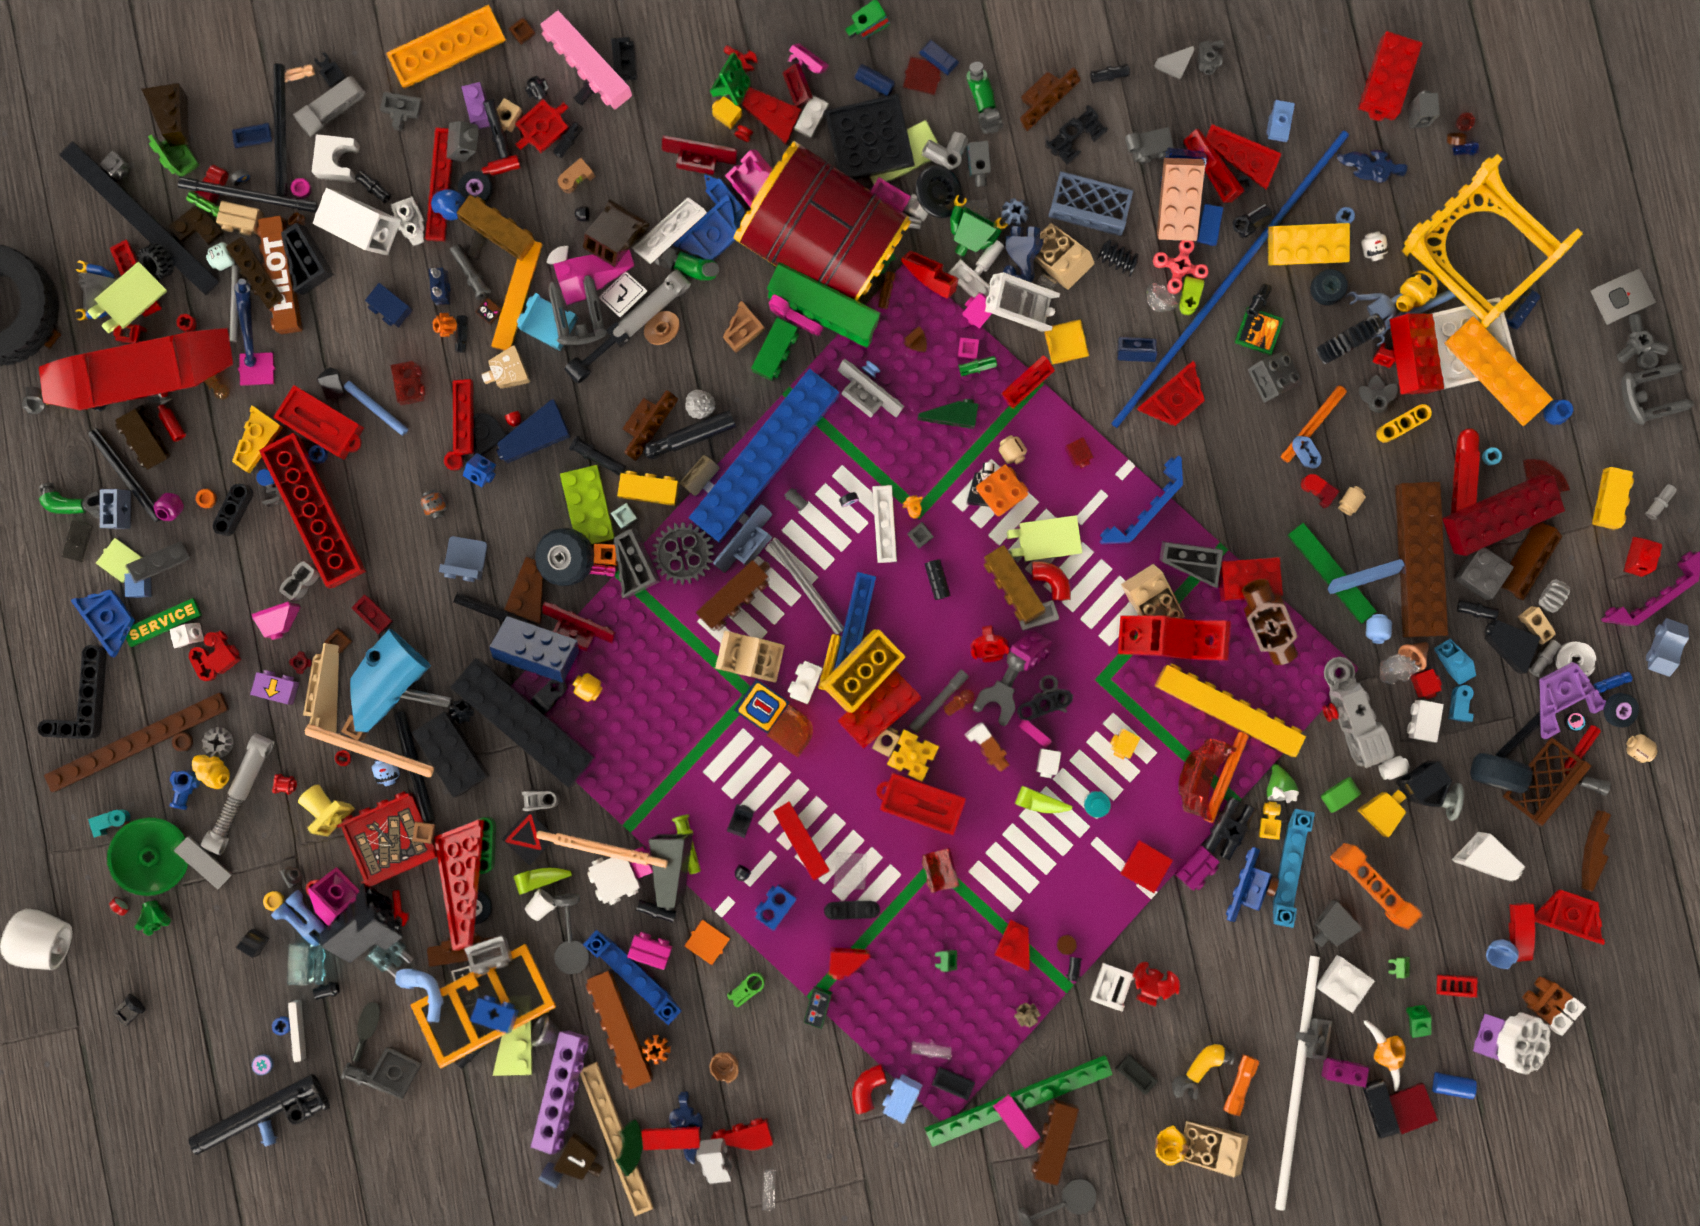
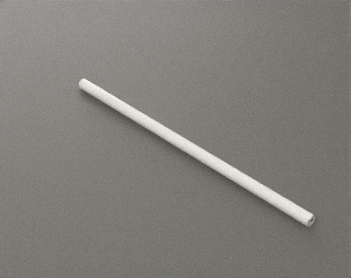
M1310 955L1300 1032L1307 1033V1029L1311 1026L1320 961L1318 956ZM1298 1040L1275 1206L1278 1210H1285L1308 1048L1305 1046V1042Z

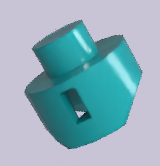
M1093 791L1086 795L1084 809L1088 815L1100 818L1105 816L1110 810L1111 803L1106 794Z

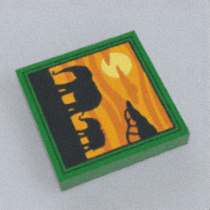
M1245 311L1234 343L1271 355L1284 319L1260 311L1257 317L1252 318Z

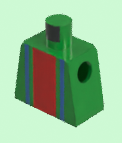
M873 0L851 16L854 23L845 28L850 39L861 33L863 39H866L886 28L890 23L878 0Z

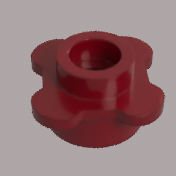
M299 651L296 656L289 660V665L296 670L297 674H303L307 667L312 666V660L305 656V652Z

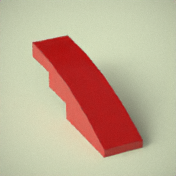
M127 239L110 247L121 276L139 262ZM159 301L154 302L142 315L147 317L161 310Z
M790 801L775 809L773 812L813 881L830 872Z

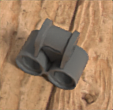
M1051 675L1042 677L1039 681V688L1043 693L1035 694L1031 700L1062 690L1057 689V679ZM1047 678L1053 681V687L1050 690L1046 689L1043 684ZM1060 693L1058 700L1064 704L1067 702L1068 697L1065 693ZM1045 700V705L1040 707L1042 710L1049 707L1050 704L1047 700ZM1067 707L1061 708L1059 711L1067 713Z

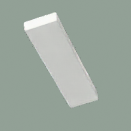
M892 485L873 486L878 563L897 562Z

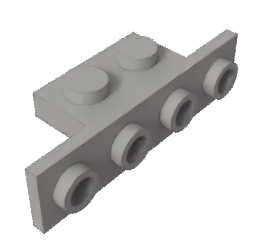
M844 358L837 371L851 382L841 394L869 417H872L882 406L897 418L904 408L899 400L893 398L884 388L878 386L869 376L862 373L854 364Z

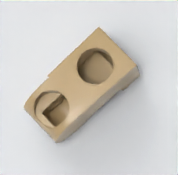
M1531 606L1517 616L1533 635L1540 637L1539 643L1542 645L1556 635L1553 627L1539 607Z

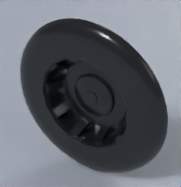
M930 166L924 169L918 176L916 182L917 199L921 207L931 216L936 218L950 217L955 206L954 199L956 196L959 195L957 200L959 203L962 202L961 184L951 170L943 166Z

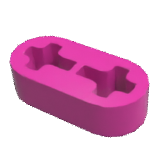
M1022 720L1019 723L1018 727L1045 749L1051 744L1052 741L1029 721Z

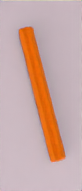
M1339 385L1297 436L1310 438L1346 394L1347 390ZM1292 443L1281 455L1282 460L1287 463L1296 455Z
M1238 732L1203 817L1205 821L1213 823L1248 740L1249 736L1246 733Z

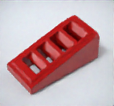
M1437 974L1436 994L1477 998L1478 978L1476 976ZM1443 980H1447L1446 990H1442ZM1451 980L1455 981L1454 991L1450 990ZM1459 981H1463L1462 991H1458ZM1467 982H1471L1470 991H1466Z

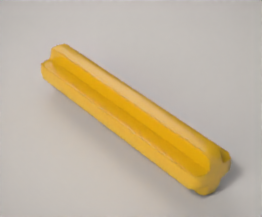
M831 635L818 688L821 690H825L821 683L833 672L841 642L840 635Z

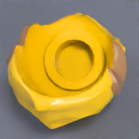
M1175 1126L1164 1129L1156 1138L1155 1153L1163 1163L1170 1166L1184 1160L1185 1154L1188 1151L1184 1135Z

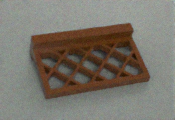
M1550 737L1528 764V766L1533 768L1535 786H1529V788L1536 789L1537 799L1526 800L1524 792L1522 793L1523 801H1515L1509 797L1512 791L1508 790L1502 797L1532 819L1535 824L1543 826L1591 768V765L1581 760L1553 737ZM1554 744L1558 747L1559 756L1548 757L1547 748ZM1571 757L1577 763L1573 768L1565 769L1563 758ZM1560 758L1561 769L1550 770L1549 759ZM1546 759L1547 771L1536 772L1535 763L1538 760ZM1562 772L1563 780L1560 783L1552 784L1551 773ZM1548 773L1549 784L1538 785L1537 774ZM1539 787H1550L1551 795L1548 798L1540 799ZM1537 801L1538 811L1534 815L1527 810L1526 802Z

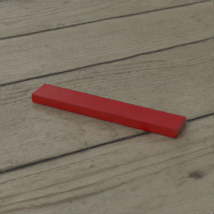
M435 127L425 239L429 241L445 242L447 220L440 213H435L432 210L431 200L435 193L444 189H450L453 160L447 159L449 128Z

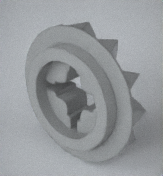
M211 728L201 740L203 742L202 749L211 757L222 758L228 755L233 748V737L225 728ZM218 737V740L222 741V743L225 744L218 745L217 748H215L216 745L210 742L216 740Z

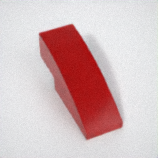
M911 250L902 257L901 261L921 283L935 293L948 299L956 291L959 278L943 272L944 264Z
M1509 904L1511 922L1508 923L1510 942L1517 947L1519 952L1517 962L1533 960L1535 944L1534 904Z

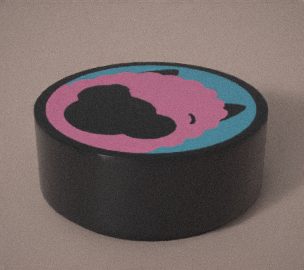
M1572 712L1565 717L1564 724L1570 731H1581L1586 725V719L1581 713Z

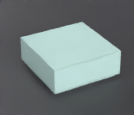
M627 503L611 513L622 530L638 519Z

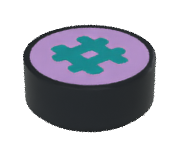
M852 492L842 496L839 502L841 507H846L857 502L859 498L857 493Z

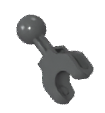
M1011 650L1007 655L1009 667L1001 682L996 681L992 687L981 690L973 705V711L980 712L988 702H997L1001 707L998 722L1002 726L1007 725L1015 711V703L1012 699L1015 689L1011 688L1018 673L1024 671L1026 663L1025 660L1012 653Z

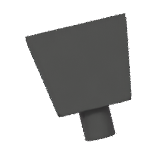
M463 121L449 123L447 159L466 162L476 153L479 136L478 125Z
M1332 900L1314 923L1320 933L1313 940L1319 947H1322L1327 941H1330L1335 946H1339L1363 928L1337 901Z

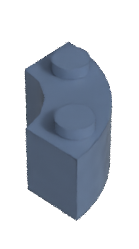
M1666 618L1655 629L1656 636L1651 650L1646 655V660L1648 661L1649 670L1670 677L1680 665L1681 654L1689 639L1688 625Z

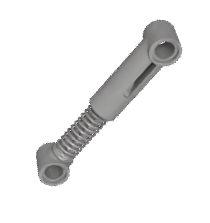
M254 733L250 738L247 752L228 790L230 798H227L229 800L226 801L227 804H224V810H221L223 813H220L221 816H219L220 819L217 820L216 826L204 836L201 843L202 848L217 855H221L224 852L229 841L227 831L231 828L230 825H232L233 819L237 815V809H240V803H242V800L245 801L265 758L272 751L274 746L273 740L258 733Z

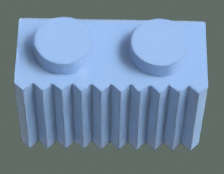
M901 1074L899 1079L895 1078L890 1088L893 1092L891 1096L887 1094L882 1104L885 1106L883 1113L904 1123L922 1088V1084Z

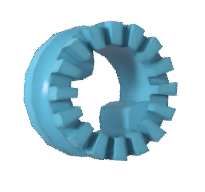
M1492 447L1483 452L1482 459L1485 464L1492 466L1500 462L1502 454L1499 449ZM1493 452L1496 455V459L1490 461L1488 454Z

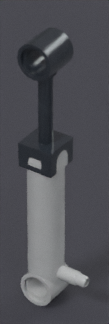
M678 269L673 271L663 284L618 323L615 322L606 330L610 338L583 361L579 357L574 358L565 366L564 370L576 384L583 382L591 373L588 368L591 363L615 342L622 348L631 340L630 337L674 298L682 295L690 287L691 283Z

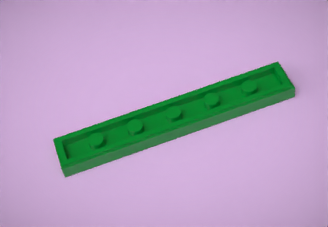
M1301 523L1287 535L1328 585L1334 579L1347 576L1304 523ZM1357 587L1335 593L1360 624L1377 612Z

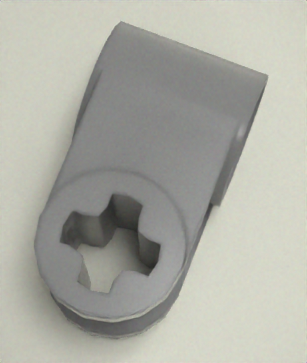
M553 790L522 792V795H524L523 811L553 808L560 802V795ZM548 794L554 797V802L551 805L546 802Z

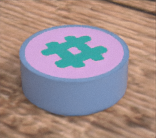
M266 1054L257 1056L252 1062V1069L258 1075H265L273 1068V1060Z

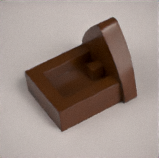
M918 326L905 338L904 345L917 352H926V336L924 331Z

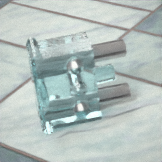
M398 941L387 950L376 945L366 956L365 960H369L382 972L387 970L396 978L397 970L391 963L393 962L399 967L403 962L398 956H401L407 963H411L413 958L404 951L406 946Z

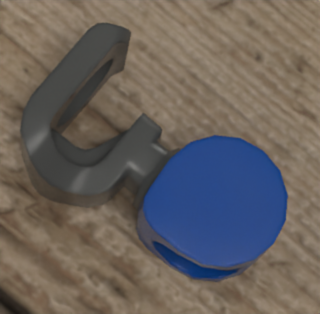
M260 470L256 476L257 482L267 488V494L277 495V497L262 501V503L268 507L284 503L277 487H275L276 484L269 470Z

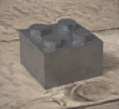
M1484 547L1468 556L1454 577V580L1482 599L1489 600L1494 598L1514 567Z

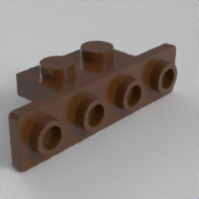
M1074 67L1061 79L1047 71L1021 96L1022 101L1031 107L1020 117V121L1026 131H1029L1080 82V77Z
M666 390L656 405L643 398L622 428L626 433L634 437L624 451L634 461H637L643 453L645 444L653 438L677 403L678 398L670 391Z
M474 933L473 945L496 937L483 938ZM451 937L447 938V941H442L440 946L427 948L428 966L430 967L469 961L465 948L460 950L452 949ZM500 947L475 956L476 960L502 956Z

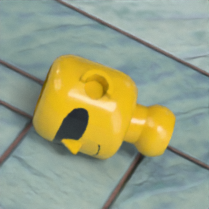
M1419 270L1414 272L1400 286V293L1402 295L1396 301L1397 308L1402 312H1409L1414 307L1424 306L1431 298L1433 299L1437 294L1438 287L1435 277L1427 271Z

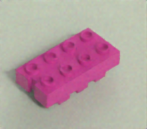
M756 149L750 150L740 160L743 164L735 165L726 175L732 186L744 198L750 208L773 170Z

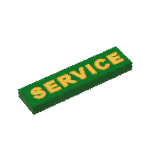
M195 598L133 624L126 636L129 647H134L168 632L170 629L201 617L202 614Z

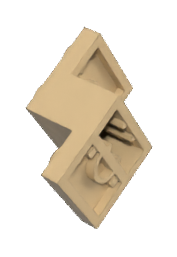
M724 631L716 669L776 683L785 645Z

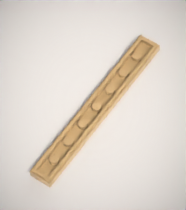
M598 1062L586 1065L580 1072L581 1078L634 1215L637 1216L654 1208L638 1165L629 1176H626L615 1161L622 1148V1139L619 1131L623 1126Z

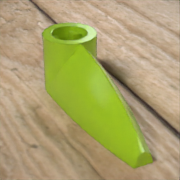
M1025 786L1021 787L1015 801L1016 805L1042 813L1071 811L1073 807Z
M540 868L526 871L513 876L519 895L570 877L572 874L569 870L559 868Z

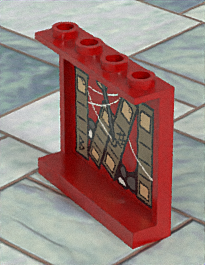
M405 791L394 795V800L388 801V799L380 801L377 803L378 807L372 810L370 807L359 811L360 815L354 818L352 815L341 819L342 823L337 825L338 828L341 827L364 879L361 882L362 884L364 883L372 887L437 857L434 841L432 844L412 841L415 822H424L413 793L406 794Z

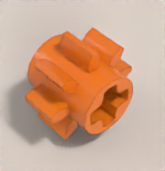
M440 313L433 320V329L436 333H440L441 337H449L457 328L455 318L453 316L449 317V313Z

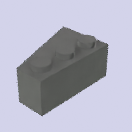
M629 529L614 537L622 598H629L661 582L636 529Z
M1162 541L1160 561L1215 588L1218 587L1223 554L1222 549Z

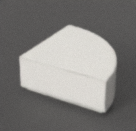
M561 246L554 249L548 256L547 264H555L567 260L569 247Z

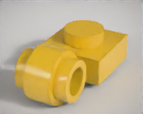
M1268 801V803L1263 805V814H1266L1268 818H1261L1260 838L1280 839L1281 820H1276L1275 817L1280 815L1281 805L1277 804V802Z

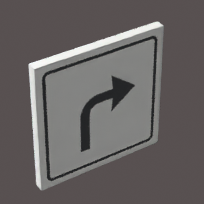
M625 271L599 298L621 317L647 290Z

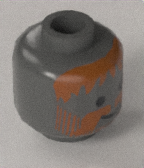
M436 489L423 493L420 504L425 516H433V519L443 517L444 512L448 509L444 494Z

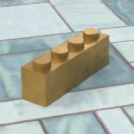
M469 195L457 211L458 219L522 261L535 244L533 234L525 228L523 230L519 228L517 223L511 218L506 219L501 216V212L496 208H490L485 205L486 203L480 197L476 196L475 198Z
M1004 545L984 557L985 563L983 565L989 574L992 572L996 578L993 580L999 590L1003 589L1006 594L1004 595L1006 602L1009 606H1014L1016 609L1014 613L1020 622L1023 620L1026 625L1045 613V607Z

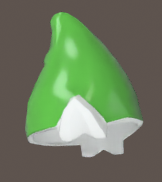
M1273 764L1272 775L1267 787L1268 800H1286V803L1297 801L1299 790L1294 779L1282 767Z

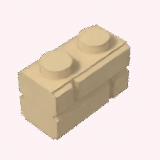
M221 201L216 223L225 231L233 232L235 229L239 230L243 235L251 236L252 233L257 234L258 219H262L264 214L257 208Z

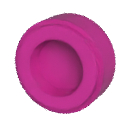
M298 178L292 182L291 191L296 197L303 199L310 195L311 185L307 180Z

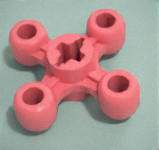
M1182 240L1179 244L1180 253L1176 258H1170L1164 252H1158L1153 258V265L1155 267H1168L1171 269L1173 277L1167 283V290L1171 294H1177L1181 291L1183 287L1182 277L1184 275L1191 274L1194 278L1204 280L1209 273L1206 265L1191 264L1188 257L1195 246L1193 241ZM1179 263L1182 264L1183 269H1179Z

